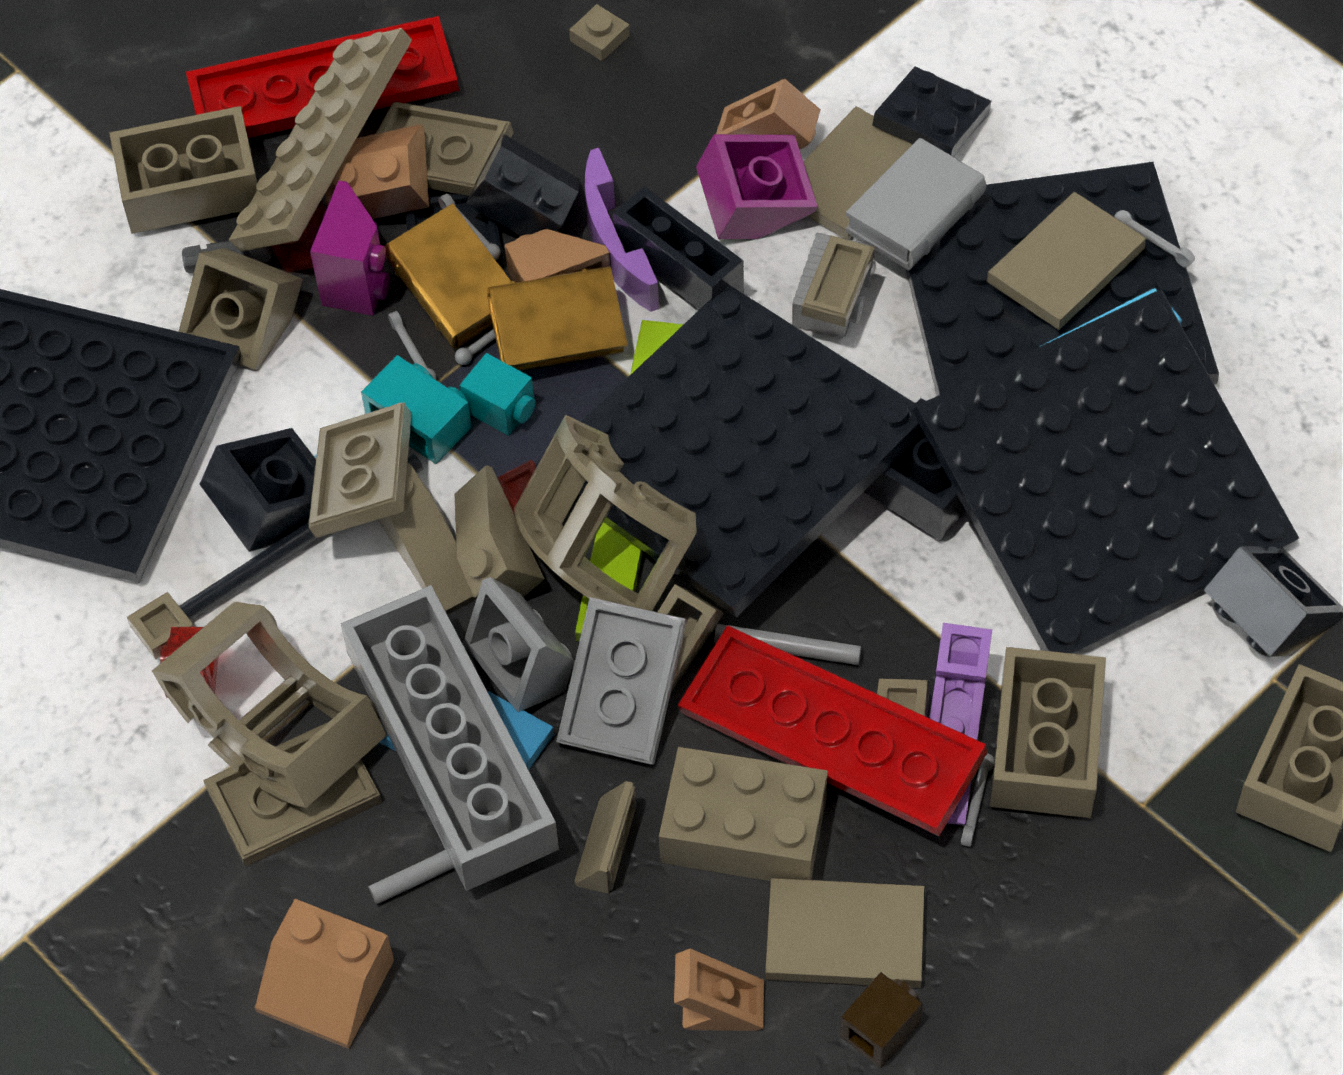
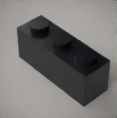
M645 186L613 212L614 228L625 253L643 248L654 275L698 309L703 307L709 300H713L728 285L744 293V260Z

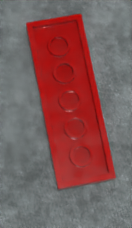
M439 16L186 72L196 115L241 106L248 138L294 128L297 114L308 105L315 92L314 86L316 82L327 72L333 62L335 49L348 39L355 40L371 36L376 32L383 33L402 28L412 41L373 110L389 107L393 101L407 103L459 91V86Z
M728 625L678 704L682 714L784 763L827 770L828 784L937 836H940L988 753L986 744Z

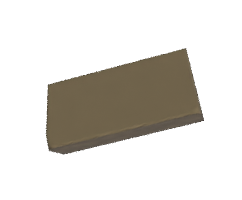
M625 781L604 794L598 801L574 880L577 887L607 894L612 891L637 808L636 792L632 782Z

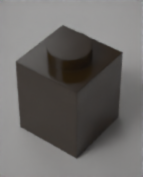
M880 972L841 1016L840 1037L879 1068H882L920 1024L922 1003L919 1001V996L904 981L899 979L892 981Z

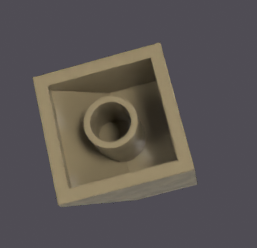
M226 248L201 252L196 263L179 332L237 345L241 351L239 364L257 370L261 367L290 324L303 279Z

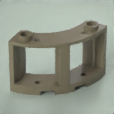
M565 415L514 508L517 526L529 546L549 568L587 598L591 597L652 611L697 533L696 514L665 497L645 482L639 481L633 485L620 472L624 463L613 450L608 435ZM585 481H588V484L586 485L583 493L581 494L578 502L576 503L573 511L571 512L567 522L563 527L562 522L564 521L568 511L570 510L583 484L585 483ZM613 504L641 524L669 539L639 593L615 581L585 557L588 548Z
M233 602L152 670L161 688L184 720L189 723L194 719L214 738L208 746L238 773L245 767L263 779L260 782L261 789L281 800L300 807L307 808L387 736L378 718L375 704L367 695L350 691L315 669L287 641L277 628L274 616L262 605ZM244 634H247L259 652L284 681L238 720L214 694L200 672ZM305 700H308L312 705L333 718L294 754L280 750L262 739Z

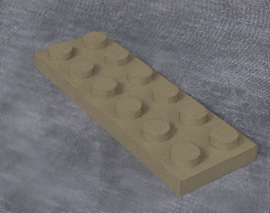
M402 28L383 33L376 32L371 36L355 40L348 39L335 49L333 53L334 60L327 72L316 82L314 86L315 92L308 105L297 114L294 129L288 139L278 147L276 151L277 158L270 170L258 181L256 185L257 192L249 206L243 209L237 217L236 222L238 225L229 241L239 251L299 240L412 41Z

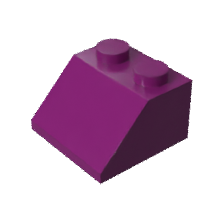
M714 134L696 166L718 239H759L814 213L818 208L795 135Z
M338 180L310 251L321 305L373 316L379 299L385 300L390 287V274L385 273L384 269L385 246L380 245L377 225L348 182Z

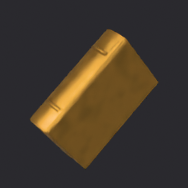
M454 204L449 205L385 245V257L395 269L396 276L403 280L434 322L435 329L443 334L452 348H459L493 326L487 300V288L510 284L511 280Z
M611 267L592 270L584 268L580 272L516 283L511 281L510 284L487 288V300L500 360L519 371L623 353L624 347L628 345Z

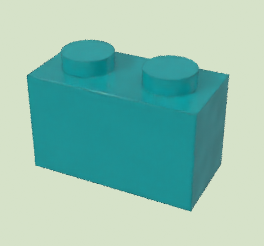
M398 355L361 391L365 414L405 402L411 412L409 447L434 464H437L472 428L469 402L461 391L452 386L445 387L433 379L432 375L423 366L417 363L412 365Z

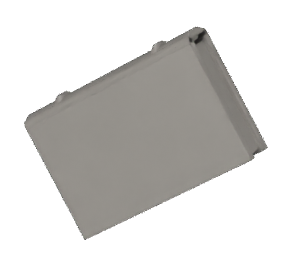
M919 138L846 211V217L849 218L846 233L863 243L870 244L869 246L875 247L874 250L910 270L925 254L927 255L930 252V249L967 210L972 209L974 203L986 191L985 177L975 169Z

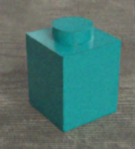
M488 353L482 357L459 385L460 391L469 402L470 415L507 436L511 434L519 423L523 424L530 418L536 405L532 377Z

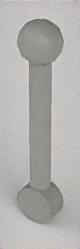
M446 193L438 198L442 209L451 204H454L456 207L449 194ZM457 208L493 258L497 260L501 254L499 246L489 243Z
M1120 210L1115 214L1114 218L1175 256L1176 261L1182 267L1187 268L1195 261V256L1189 249H1179L1132 220L1131 214L1128 211Z
M395 311L388 314L392 328L397 331L414 363L420 364L427 369L433 379L436 380V372L433 369L427 368L406 331L399 313Z
M494 329L470 347L458 349L455 353L456 362L460 365L470 364L475 353L496 339Z
M989 753L985 756L978 770L963 829L961 845L971 847L987 775L994 768V757Z

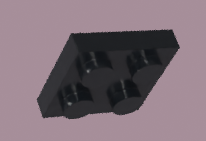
M914 66L875 111L872 126L911 144L922 138L954 157L988 116L992 101L969 89L942 79L929 71Z

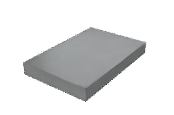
M590 597L556 742L654 765L687 619Z

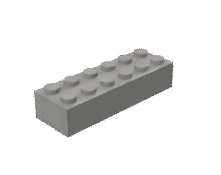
M432 585L341 623L347 654L370 700L375 704L378 716L465 890L468 891L559 850L556 822Z

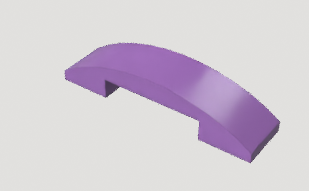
M592 149L588 156L585 171L587 218L592 242L607 247L610 254V267L614 282L631 299L648 311L659 310L658 282L643 248L625 253L607 210L615 208L614 183L600 149Z
M943 623L930 719L977 740L993 629ZM971 782L948 820V824L965 826Z

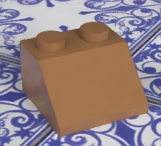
M419 124L356 138L325 192L326 204L329 206L338 180L348 182L372 219L428 208L429 197L424 127Z
M294 899L271 942L255 1005L256 1012L349 1049L394 962L388 935Z

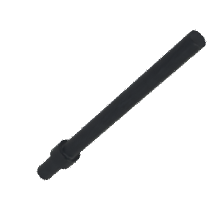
M415 454L408 457L407 464L410 463L416 473L424 469L421 461ZM309 522L179 605V607L191 621L317 539L309 528Z

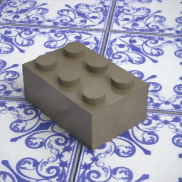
M241 106L109 132L121 199L131 234L240 212L249 206L257 192V178Z
M1006 647L990 807L1091 818L1097 787L1106 657Z
M1299 664L1243 785L1236 813L1328 852H1332L1343 827V682Z
M678 747L659 833L660 862L771 881V878L811 880L827 799L828 771Z

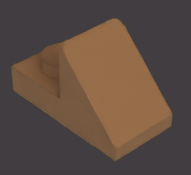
M693 949L677 953L675 955L674 1003L683 1007V1028L689 1030L757 1031L763 1029L764 980Z

